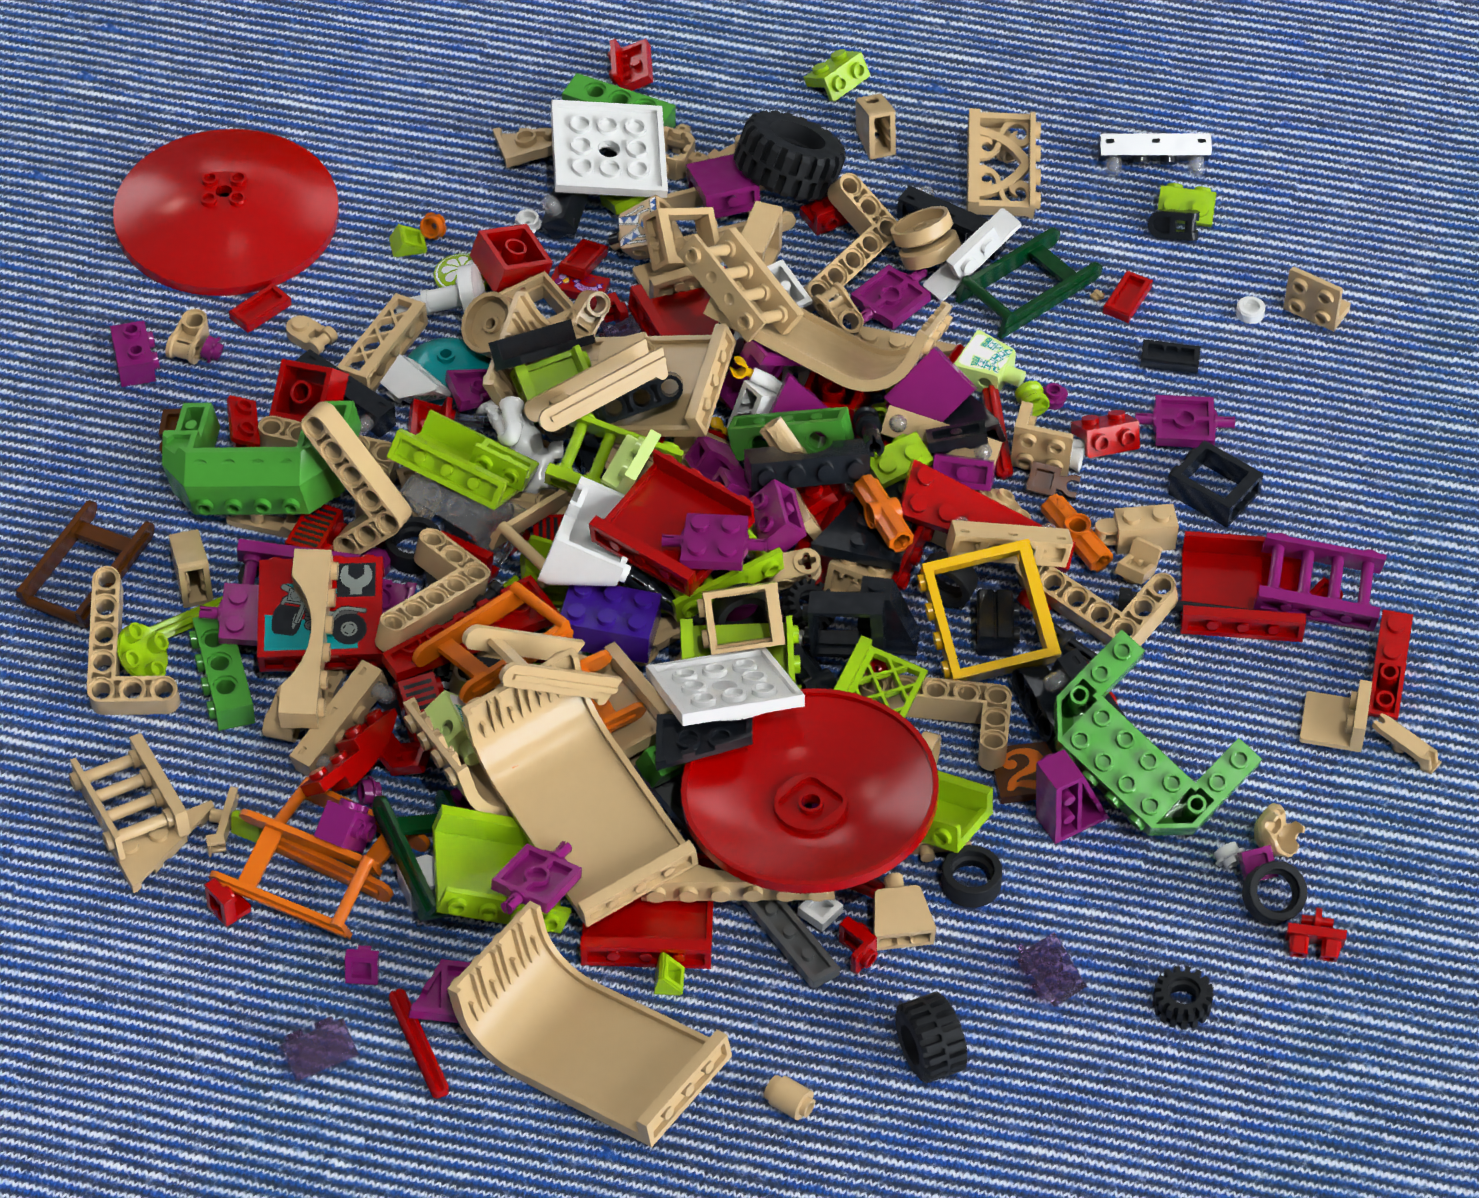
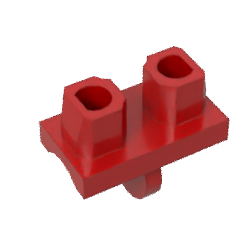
M1315 907L1314 916L1302 914L1301 924L1288 922L1285 940L1289 941V956L1307 958L1309 944L1321 945L1320 960L1337 962L1340 950L1344 947L1347 930L1333 928L1334 919L1322 917V908Z

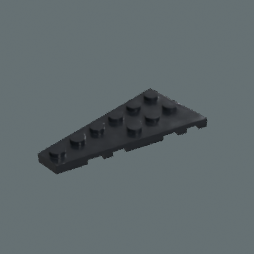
M906 478L884 488L890 498L896 497L899 502L901 501ZM857 497L811 543V549L815 550L819 555L897 572L900 571L905 551L895 553L893 549L887 546L877 528L870 529L867 526L864 508ZM904 520L912 531L914 523Z

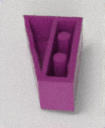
M1064 749L1055 754H1048L1036 762V818L1055 844L1109 819L1108 814L1095 796L1086 778Z

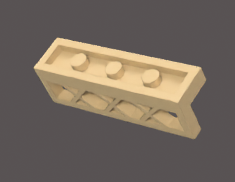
M395 293L337 367L375 392L381 384L380 381L399 354L404 355L428 325L426 303ZM398 305L409 308L406 312L394 314V310ZM394 324L392 330L379 332L381 326ZM379 342L377 349L364 350L367 344ZM364 360L365 364L360 370L349 367L352 363Z

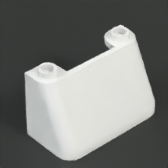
M581 476L537 580L548 585L616 586L618 581L624 583L631 569V566L626 564L628 558L624 556L620 558L592 542L589 523L596 515L605 519L625 494Z

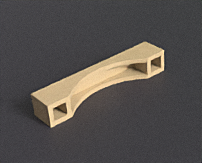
M294 549L292 568L294 591L304 602L310 614L311 634L302 661L280 687L278 716L281 728L319 729L320 717H325L326 699L322 698V689H328L329 675L328 671H324L325 662H330L331 643H327V635L333 634L334 618L329 616L330 607L336 606V589H332L333 580H338L339 563L333 562L332 550Z
M696 865L641 896V901L653 903L683 901L691 903L695 901L758 902L760 900H779L789 902L792 900H812L820 902L835 900V891L824 893L779 892L747 883L724 870Z

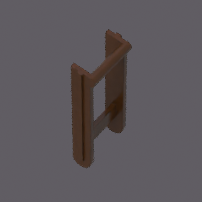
M91 500L86 501L18 587L15 594L16 597L20 599L24 606L87 629L90 626L92 591L76 611L40 599L34 595L78 539L119 553L111 566L117 569L122 579L150 543L154 535V524L148 521L144 522L132 539L90 524L96 515L97 503ZM106 583L102 587H111L114 583Z

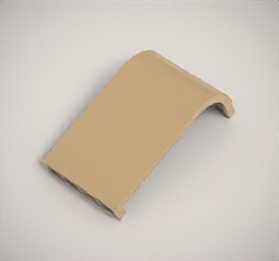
M737 278L733 279L742 291L745 290ZM710 298L703 314L722 324H727L729 328L737 331L715 301ZM751 301L759 313L763 312L755 301ZM942 301L934 314H931L928 321L923 324L921 330H918L912 344L899 349H885L874 346L801 307L800 309L805 315L788 334L781 335L771 322L766 323L752 340L845 388L865 392L878 391L891 387L901 381L923 354L928 355L931 348L935 346L936 342L940 340L943 333L950 326L953 317L949 313L953 306Z
M526 291L515 292L513 301L508 308V315L504 326L500 330L499 340L552 325L539 312ZM715 324L712 335L648 336L655 349L663 347L667 371L675 372L681 377L683 381L682 395L673 402L611 424L647 437L651 429L661 434V437H706L737 342L727 324ZM575 334L576 339L585 337ZM595 337L596 343L583 346L581 350L587 352L590 360H597L600 345L605 341L620 337ZM491 356V362L487 373L483 377L482 385L493 402L499 406V402L505 397H518L510 377V372L514 367L496 371ZM546 357V358H543V359H540V360H536V361H533V362H529V363H526L525 365L527 366V365L536 363V362H538V361L547 359V358H549V357ZM668 379L662 383L661 388L665 393L672 394L677 391L678 384L676 381ZM649 392L648 394H634L633 398L636 402L643 404L649 401L650 394ZM614 399L605 404V408L608 412L614 414L621 411L622 404ZM540 425L536 426L542 434H545L544 429ZM566 426L553 432L562 433L563 431H565Z
M613 642L604 647L612 656L611 662L603 669L594 673L620 676L623 679L617 687L619 689L617 693L612 694L608 699L616 712L636 702L643 703L646 708L645 714L640 719L611 733L627 758H630L656 744L657 714H673V712L616 642ZM414 697L403 702L407 713L403 719L407 728L412 734H417L422 748L425 751H430V755L437 768H443L452 787L456 785L476 811L512 817L494 790L481 764L466 765L463 757L458 755L452 746H447L444 735L440 733V730L438 728L434 730L430 717L427 716L425 711H420L417 700Z
M573 647L553 654L549 660L540 664L581 671L579 655ZM500 683L493 691L482 697L471 699L461 708L468 738L486 776L530 844L538 849L554 851L562 841H566V843L568 842L572 846V851L565 859L582 868V877L565 896L586 927L698 865L696 848L690 840L685 841L607 729L591 698L512 688Z
M529 901L521 911L514 915L507 926L494 936L490 944L473 958L471 964L458 977L454 978L447 988L455 1016L463 1031L472 1043L496 1066L516 1079L650 1147H653L732 1057L727 1034L716 1030L708 1037L593 981L579 972L561 955L551 941L545 926L541 907L532 901Z

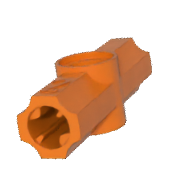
M872 474L861 476L854 483L853 492L864 508L867 526L870 529L877 528L887 546L893 549L895 553L905 551L909 545L913 544L914 535L903 519L899 500L896 497L890 498L879 480L874 478Z
M1056 493L1049 496L1045 503L1041 505V513L1054 528L1069 529L1072 541L1076 542L1074 552L1091 571L1099 572L1105 569L1113 560V553L1091 529L1089 517L1085 514L1077 513L1063 495L1059 496Z

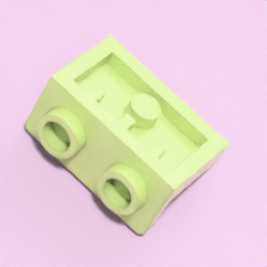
M652 429L645 439L641 436L637 439L627 434L604 473L601 482L626 495L636 481L661 434Z

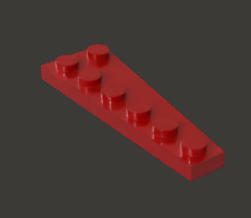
M913 460L910 463L900 501L904 520L946 534L949 532L952 520L1045 527L920 461ZM1074 541L1066 568L1055 567L1063 573H1066L1070 568L1076 543Z
M532 575L517 581L560 613ZM511 585L500 590V595L508 591ZM485 598L476 603V608L466 613L460 611L453 615L452 620L446 624H436L426 629L423 633L415 635L383 652L382 663L396 682L450 663L447 658L441 655L429 664L418 667L413 663L412 656L421 644L493 599L488 600ZM524 603L489 626L535 632L554 624ZM463 642L460 643V645H461L463 648H465L467 651H469L471 654H475V653H477V652H480V651H478V650L468 649V648L463 644Z

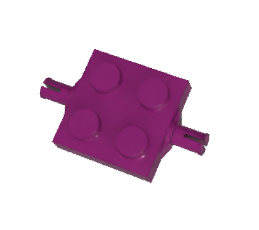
M888 264L852 292L850 298L857 307L863 310L861 314L864 324L870 319H876L891 330H894L930 302L931 292L919 284V281L927 276V270H915L911 274L898 271Z
M1155 395L1153 413L1135 412V419L1139 420V424L1152 425L1155 431V446L1197 448L1204 440L1215 446L1217 428L1235 429V416L1217 415L1214 408V397Z
M687 513L685 528L681 535L662 534V547H680V563L690 569L742 571L744 558L748 551L767 552L768 541L767 539L749 538L748 516Z
M224 583L223 598L219 607L200 605L199 619H218L219 643L257 646L259 585Z
M562 841L554 851H548L526 844L491 880V889L508 897L501 904L502 911L512 914L520 904L526 905L529 901L540 905L541 911L547 914L582 877V868L565 859L572 851V846L568 842Z

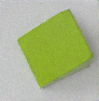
M398 224L389 237L393 257H404L427 252L424 235L419 229Z

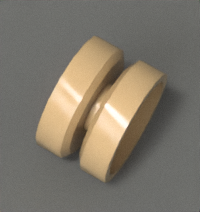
M934 206L921 209L901 218L892 225L890 232L896 246L902 247L899 255L905 269L921 270L946 261L961 246L956 230L951 229L953 221L947 207Z
M495 291L485 292L474 298L468 305L462 318L461 333L464 342L471 350L491 358L492 355L488 343L499 340L500 330L504 326L509 305L513 301L512 298Z

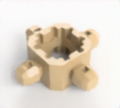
M681 123L675 129L664 126L665 151L667 152L669 149H672L673 153L679 154V156L674 155L673 158L666 154L667 178L673 180L685 178L687 175L686 164L707 160L709 157L698 151L695 153V138L691 134L689 125Z

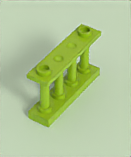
M588 413L568 424L575 427L561 463L555 465L549 462L545 472L544 483L574 493L581 476L610 488L601 482L600 477L614 442L622 444L627 434L637 439L640 436L644 439L646 437L596 419L593 414ZM588 432L602 437L603 440L590 472L582 475L574 472L572 466L584 436ZM668 441L663 443L657 442L654 449L663 454L672 455L682 464L684 451L680 450L679 446Z
M749 528V538L757 539L752 530ZM778 547L768 553L765 551H752L756 559L744 564L742 571L729 570L730 572L716 579H713L710 574L702 583L703 585L698 587L690 597L667 585L676 598L672 600L675 620L679 622L680 619L691 618L698 614L697 599H702L703 591L724 589L740 583L755 584L767 577L775 576L784 569L781 548ZM642 570V572H644L645 574H647V575L650 576L651 578L653 577L652 575H650V574H648V573H646L645 571Z

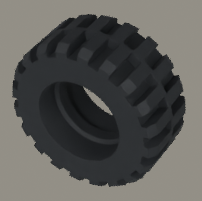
M767 110L760 111L759 113L756 112L746 120L734 152L736 166L746 178L752 179L753 183L765 187L770 192H776L780 196L792 197L795 200L801 201L803 199L807 201L822 200L827 197L828 188L838 179L846 159L843 144L829 130H824L819 124L809 122L806 118L773 110L771 112Z

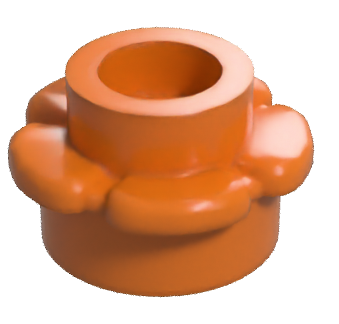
M434 212L427 213L420 222L421 233L426 238L434 240L443 237L447 230L444 217Z

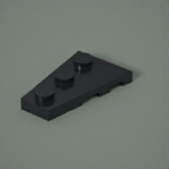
M657 714L656 771L753 744V717L682 726L674 714Z

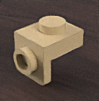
M1136 537L1133 540L1129 554L1117 563L1114 573L1122 576L1125 581L1131 584L1142 585L1155 574L1162 548L1140 537Z

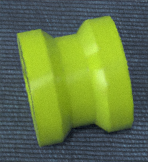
M1027 381L1021 384L1015 391V398L1019 404L1022 401L1034 403L1033 416L1043 414L1050 405L1047 396L1043 394L1044 389L1038 381Z

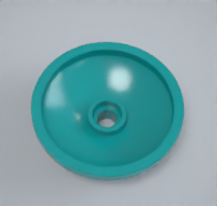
M452 337L427 341L416 347L408 355V358L415 360L448 389L449 387L445 381L447 370L488 369L490 364L488 357L471 350L463 339ZM446 398L428 402L436 405H443ZM453 398L452 405H455L456 402H455V400H454V398Z

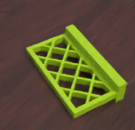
M861 635L834 690L861 695L858 689L859 685L872 682L876 694L866 697L875 701L880 700L882 704L889 707L886 698L900 694L904 706L893 710L906 718L927 676L928 670L871 646L873 640ZM873 658L885 662L889 670L874 674L870 665ZM908 672L918 678L915 683L903 686L898 674ZM892 676L897 688L882 691L878 680Z

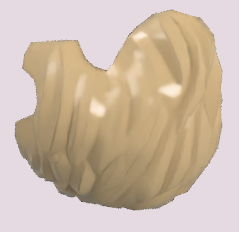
M1275 803L1266 807L1259 818H1257L1254 827L1255 842L1259 847L1271 845L1273 856L1292 857L1299 849V844L1296 841L1298 834L1305 832V826L1297 821L1290 824L1286 823L1284 808L1280 804Z

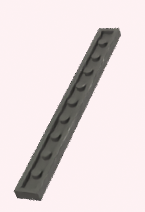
M635 765L636 771L641 776L647 787L650 789L643 775L639 771L638 767ZM681 774L650 789L655 798L700 853L705 854L692 838L686 825L681 798ZM715 864L716 870H723ZM779 900L740 901L812 990L840 975L838 964L786 902Z

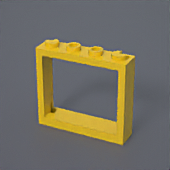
M1029 538L922 564L920 574L917 575L918 587L921 593L926 592L928 603L924 604L928 621H934L936 632H933L932 636L936 650H941L944 661L940 662V666L945 679L977 682L1010 674L1017 668L1055 663L1057 658L1061 657V650ZM1016 556L1042 649L960 669L935 575Z

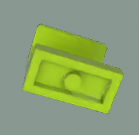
M578 344L569 351L527 366L525 364L516 366L510 372V377L518 397L523 400L525 406L529 399L591 367V361L585 350L582 351ZM534 422L535 427L540 425L539 422Z
M938 771L939 800L937 811L929 831L921 842L958 853L993 814V787Z

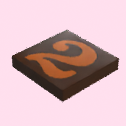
M1045 741L1007 746L1005 764L992 771L1000 804L1036 800V762L1048 754H1053Z

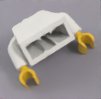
M735 356L734 360L742 367L739 369L729 367L736 379H742L747 376L749 380L743 381L727 427H724L721 418L712 417L710 423L712 428L708 429L720 431L728 436L727 429L734 416L769 413L783 384L775 376L756 367L754 369L748 368L746 361L741 356Z

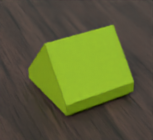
M241 810L232 811L231 833L256 843L263 829L242 820L239 817Z
M665 952L660 953L656 965L654 994L682 995L685 967Z

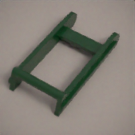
M1051 227L971 277L969 275L964 276L960 286L956 288L955 293H957L955 301L960 304L975 295L1002 318L997 337L1003 339L1096 281L1101 275L1103 267L1098 262H1093L1080 271L1075 272L1048 250L1060 238V231L1055 227ZM1034 259L1057 278L1060 283L1013 312L985 290L989 285Z
M447 789L438 790L436 793L435 805L438 812L442 804L457 807ZM384 795L376 796L373 800L374 817L418 907V918L420 920L456 917L436 912V899L405 835L433 833L432 825L438 813L396 817L387 797Z

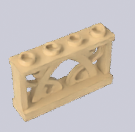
M969 108L967 130V211L977 215H995L1001 208H1004L1013 216H1027L1028 219H1034L1035 209H1040L1041 192H1036V185H1040L1041 169H1036V162H1040L1041 145H1036V139H1040L1041 122H1036V112H1030V114L980 112V109ZM986 127L1001 128V129H1000V132H997V131H995V130H992V129H989V128H986ZM1010 128L1023 129L1026 132V137L1018 139L1016 137L1018 131L1011 133L1009 138L1005 136V133ZM992 143L996 144L991 151H985L982 148L983 145L992 147ZM1027 146H1028V156H1027V154L1023 151V148H1026ZM1001 148L1010 153L1019 163L1018 168L1003 180H1001L999 174L993 168L980 164V162L994 158ZM1027 173L1028 183L1022 181V179L1027 175ZM991 176L995 184L992 185V180L984 182L982 177ZM1009 190V194L1018 199V195L1015 192L1022 190L1025 192L1026 198L1023 201H1010L1004 192ZM998 195H999V198H1000V200H983V199L992 198V197H995V196H998Z

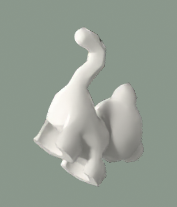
M521 413L524 426L520 439L514 446L509 448L539 463L537 472L522 492L537 494L544 489L560 490L544 483L549 462L555 464L554 462L561 461V458H563V441H553L549 444L548 448H545L542 433L535 427L533 421L529 420L524 413ZM503 504L494 511L501 512Z

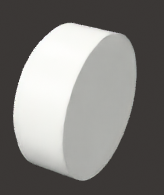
M1247 296L1238 301L1236 316L1242 322L1255 324L1264 318L1265 304L1261 299Z

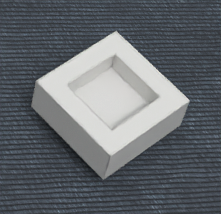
M836 899L820 902L805 900L798 907V915L821 932L843 913V904Z

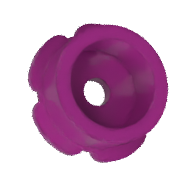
M210 335L207 337L200 353V357L207 359V363H211L212 359L219 360L224 349V345L220 343L221 338L219 336L214 338Z
M1050 383L1043 387V394L1047 396L1050 402L1048 409H1060L1066 402V397H1068L1066 388L1058 383Z
M372 776L358 781L357 795L360 804L373 807L374 798L382 795L380 782H376Z

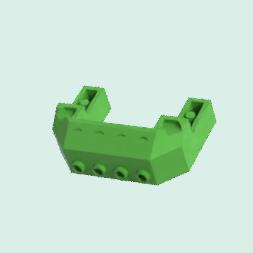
M325 401L337 409L357 437H359L362 424L354 401ZM183 403L176 429L164 430L163 469L173 493L194 515L310 514L345 491V486L312 445L302 429L297 447L215 448L221 426L212 403Z
M1121 630L1057 695L1054 703L1055 749L1058 752L1064 749L1084 775L1089 785L1092 787L1096 786L1104 794V798L1114 808L1120 809L1126 814L1129 822L1139 831L1143 830L1148 836L1193 835L1259 766L1262 758L1238 738L1196 783L1104 698L1143 658L1145 652L1127 633Z

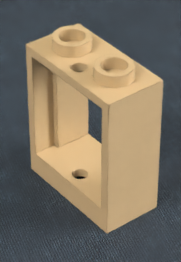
M756 201L741 233L766 266L776 262L782 248L783 207Z
M713 207L658 208L642 217L653 272L674 271L686 266L681 258L676 255L670 221L695 220L697 234L707 247L714 246L719 240L717 220L715 219ZM716 257L720 263H723L720 257Z
M545 271L499 292L513 300L516 291H526L533 303L544 298L557 313V315L547 319L552 324L562 322L574 304Z
M776 581L703 591L702 599H697L699 618L705 617L707 628L706 630H701L703 648H709L711 655L786 644ZM764 592L770 637L717 644L711 599Z

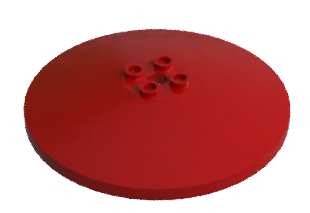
M221 129L200 132L176 139L159 147L140 160L130 170L118 189L113 207V222L119 246L127 259L139 271L164 286L182 292L206 296H231L253 293L264 289L272 283L278 285L293 278L322 255L335 234L339 218L338 194L335 183L327 168L316 156L286 138L246 129ZM223 193L229 194L227 197H220L219 195Z
M824 688L800 689L805 694V706L766 712L753 717V744L687 762L681 782L682 808L686 825L699 848L716 865L734 877L747 883L779 892H833L866 883L883 875L900 864L918 847L929 831L937 811L939 778L933 753L926 740L898 712L878 701L856 693ZM806 803L818 804V806L813 809H808L804 807Z

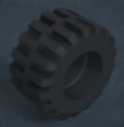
M932 992L897 1006L895 1023L898 1039L910 1068L922 1082L930 1083L965 1070L967 1066L965 1036L953 1007L940 992Z

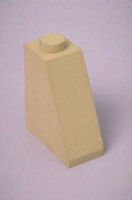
M199 530L182 531L168 535L183 607L198 606L213 600L209 563Z

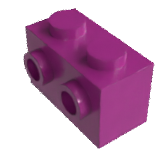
M145 321L110 326L121 387L155 382L154 369H160L157 351L151 352V349L155 348L153 332H147Z
M773 479L749 499L754 504V523L758 534L757 539H767V550H774L780 547L782 552H786L807 535L794 489Z
M341 798L339 803L328 800L314 836L341 848L363 853L367 842H370L376 833V819L368 814L369 807L344 798Z

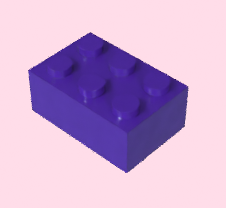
M569 585L560 614L570 621L571 629L574 631L573 639H580L585 642L580 651L595 654L605 650V646L616 642L631 661L648 664L661 619L662 594L622 586Z

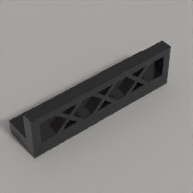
M570 319L489 342L488 344L495 369L500 371L569 351L578 344L580 347L596 343L594 334L576 339Z

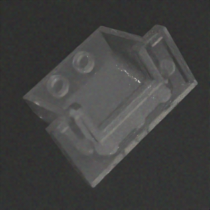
M419 473L412 474L400 490V493L408 502L411 511L415 515L431 520L436 514L471 536L477 546L494 553L493 562L501 566L514 548L509 541L493 550L489 547V544L492 540L490 538L491 533L496 531L501 522H508L526 511L525 508L515 502L508 500L497 509L492 510Z

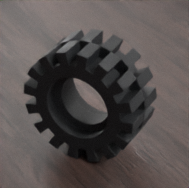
M805 578L795 582L788 588L779 600L781 615L784 614L782 622L785 623L786 616L792 615L793 625H798L799 630L804 631L805 625H808V622H803V610L800 607L799 600L803 599L809 603L810 591H824L822 588L825 584L819 582L815 585V579L807 581ZM820 616L821 630L829 627L836 617Z
M1175 966L1173 973L1170 969L1164 971L1163 976L1160 974L1157 978L1152 1004L1155 1007L1154 1012L1156 1016L1161 1014L1160 1021L1164 1024L1167 1020H1170V1027L1175 1028L1176 1023L1181 1024V1029H1187V1024L1189 1023L1192 1028L1198 1026V1021L1203 1024L1206 1021V1016L1209 1017L1214 995L1213 985L1209 984V978L1206 975L1201 978L1202 971L1198 969L1191 973V967L1185 966V971H1181L1180 966ZM1183 991L1193 995L1196 1000L1189 1004H1182L1173 1000L1171 994Z

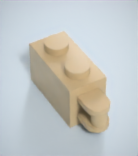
M1174 504L1114 508L1113 518L1100 519L1095 523V534L1106 546L1114 545L1116 554H1128L1136 537L1160 546L1162 551L1176 550L1179 525Z

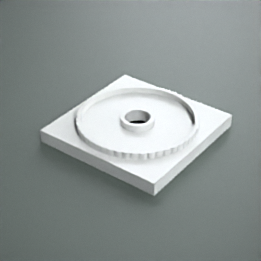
M570 100L551 101L555 192L652 197L657 195L660 198H667L668 182L662 106ZM603 148H610L617 153V155L614 157H606L603 156L599 152V150Z
M766 647L646 665L647 679L682 726L711 721L741 720L766 712L805 706V694Z

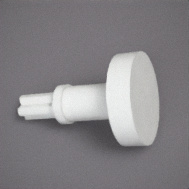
M471 263L458 267L457 284L432 290H421L420 295L409 298L426 303L427 315L458 307H463L465 313L466 308L473 299L486 291L477 265ZM402 305L396 307L397 314L406 312L409 309Z

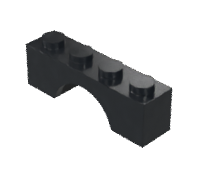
M863 439L833 441L827 449L810 454L788 453L776 447L744 449L745 479L751 492L760 491L773 479L790 488L857 482L861 476L870 474V452Z

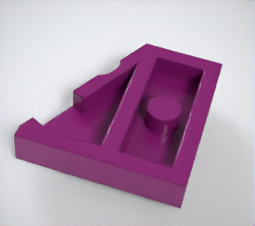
M441 959L432 977L424 985L418 999L412 1004L409 1018L459 1023L455 1016L447 988L453 979L458 977L471 962Z

